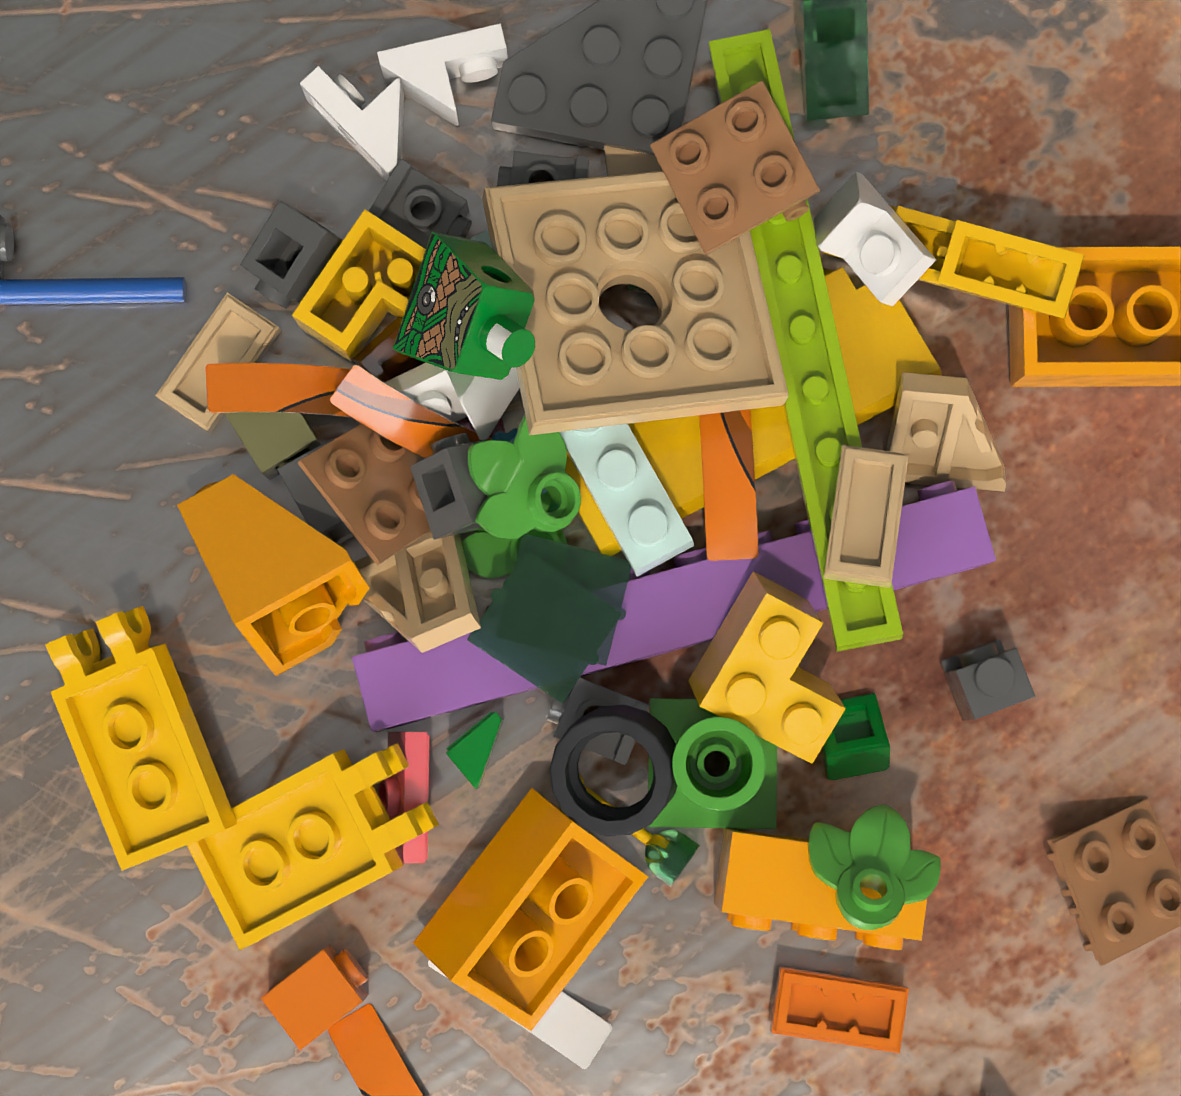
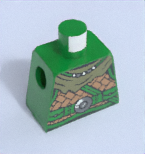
M432 232L393 349L401 354L450 372L502 380L509 375L511 367L515 368L524 365L534 353V335L525 329L535 301L534 291L485 242Z

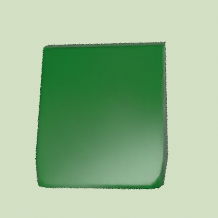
M871 693L840 699L846 709L821 749L827 779L839 780L887 770L890 767V744L876 694Z
M491 711L446 748L448 750L446 752L448 757L476 790L481 786L504 721L498 712Z

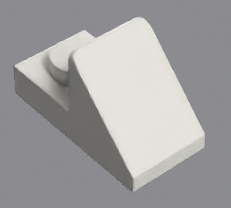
M501 23L377 52L384 81L390 85L395 79L400 78L405 95L455 126H459L449 79L461 77V80L467 83L489 79L498 73L497 68H501L503 62L508 59Z
M317 66L300 82L306 100L387 182L399 160L402 159L404 91L401 79H395L367 107L361 110L360 107L365 103V100L356 88L341 74L332 80Z
M855 172L814 217L817 247L821 251L843 258L881 303L893 306L936 261L929 250L864 175L859 172Z
M424 363L385 382V384L418 404L453 422L468 416L480 440H485L490 436L520 388L516 367H511L509 375L504 379L497 380L458 374L429 363Z

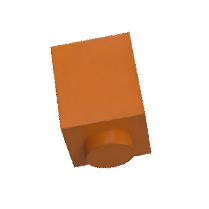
M329 944L263 995L261 1000L298 1049L302 1050L366 999L368 993L362 987V984L368 980V977L347 949L337 954Z

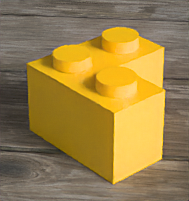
M364 209L293 312V318L300 329L353 363V358L364 348L387 312L395 317L403 318L426 249Z
M753 571L688 682L700 707L719 717H726L743 723L758 737L812 764L846 708L830 683L798 667L823 625V621L809 600Z

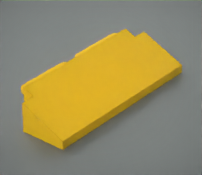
M843 267L835 271L823 269L857 425L895 406L902 372L942 376L941 369L900 300L893 306L881 303L866 285L856 289ZM784 405L751 409L755 480L795 459ZM699 415L629 423L628 426L680 518L682 519L703 508L704 491ZM567 452L565 472L577 483L581 493V505L577 514L605 560L622 550Z

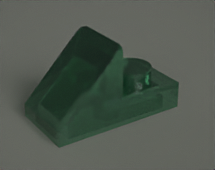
M800 0L795 38L802 53L803 112L807 121L868 115L867 0Z

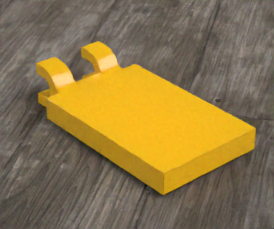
M144 606L136 607L125 613L123 611L116 612L96 621L102 638L113 654L99 661L100 646L93 628L76 635L68 634L45 644L51 660L60 671L65 683L64 686L50 693L121 871L238 824L166 643L149 648L151 626Z
M398 743L383 751L375 752L352 765L345 749L332 753L233 807L232 811L238 823L237 825L187 845L239 950L401 868L404 865L395 848L439 825L428 801L390 820L373 785L409 767Z

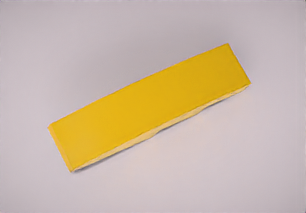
M890 205L936 259L918 279L919 281L1065 319L1083 263L1084 254L960 220L953 221L902 206L895 207ZM823 251V253L826 254V255L843 259V258H841V257H838V256H835V255H832V254H830V253H827V252H824V251Z

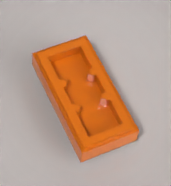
M779 966L770 1032L900 1053L909 988L901 985Z

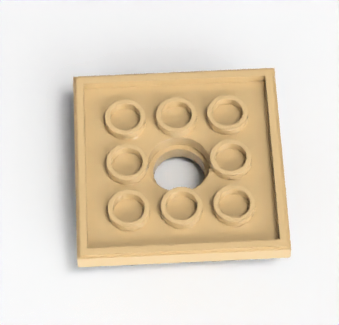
M663 171L485 187L482 201L492 249L534 291L535 301L525 329L534 335L535 350L531 358L524 365L516 367L529 435L784 405L789 394L750 231L706 255ZM617 284L638 286L654 298L659 311L658 322L655 326L643 325L632 331L620 328L610 322L599 308L600 295L607 288Z

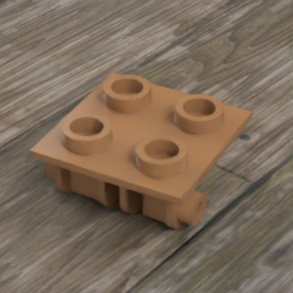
M763 80L650 144L706 255L782 213L786 221H792L803 216L809 210L805 202L807 198L820 191Z
M364 424L358 425L298 461V465L377 566L431 531L410 466L425 458L390 441Z
M1148 798L1073 833L1066 831L1047 839L1051 851L1046 853L1047 859L1053 861L1060 881H1066L1067 886L1060 891L1063 897L1072 896L1075 903L1068 907L1070 915H1080L1076 917V920L1085 940L1082 944L1084 950H1092L1095 960L1099 962L1100 966L1181 926V877Z

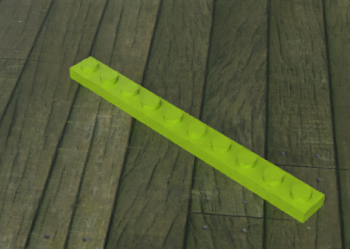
M767 29L708 41L720 104L763 80L794 139L771 30ZM807 198V200H806L805 202H806L807 206L809 207L808 198ZM810 207L803 216L792 221H786L781 213L750 230L789 394L784 403L836 652L900 640L903 637V631L892 584L891 588L824 579L842 445L862 448L819 248L816 245V235Z

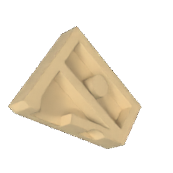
M902 372L886 451L909 454L905 483L936 485L954 480L956 488L975 486L979 490L1005 492V466L968 379Z
M430 531L378 566L370 555L354 561L369 586V590L363 597V600L421 653L481 628L460 534L434 540Z

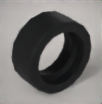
M625 704L601 706L580 717L556 744L549 768L552 792L564 814L581 828L606 837L631 835L652 824L676 793L678 785L674 778L672 766L676 743L667 727L647 711ZM618 732L631 736L646 749L652 760L654 776L650 790L642 800L629 807L615 808L599 802L587 792L579 777L578 763L583 748L591 739L603 733Z

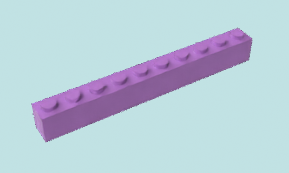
M954 480L939 483L918 490L919 502L902 506L892 577L894 591L986 566L996 561L975 486L957 491ZM805 520L795 524L798 535L773 541L771 531L758 533L759 555L755 559L710 561L707 559L706 548L673 557L675 568L650 575L648 570L637 577L632 568L611 574L613 585L589 592L586 581L549 591L552 602L528 609L524 598L487 608L490 619L480 621V629L423 653L409 641L403 642L402 635L399 632L364 641L366 653L352 656L371 732L385 731L574 679L577 676L589 675L712 641L753 571L809 600L816 612L825 610L827 605L809 521Z

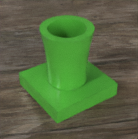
M649 698V713L667 727L676 743L672 766L674 778L678 786L674 797L653 823L647 827L776 829L777 746L755 735L743 723L734 719L719 717L700 707L696 699ZM712 751L722 752L728 760L726 772L718 777L709 775L704 769V759ZM648 755V791H649V790H650V787H651V783H652L654 774H653L652 760H651V758H650L649 755Z

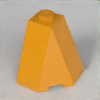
M234 474L219 482L203 486L194 496L177 504L234 625L275 676L332 646L342 631L337 619L347 604L349 606L359 605L369 590L365 578L344 548Z

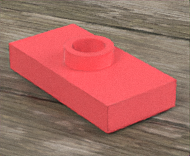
M388 732V747L398 743L409 764L408 768L379 783L378 796L390 820L428 801L429 735H427V732ZM428 831L395 848L402 863H425V860H428Z

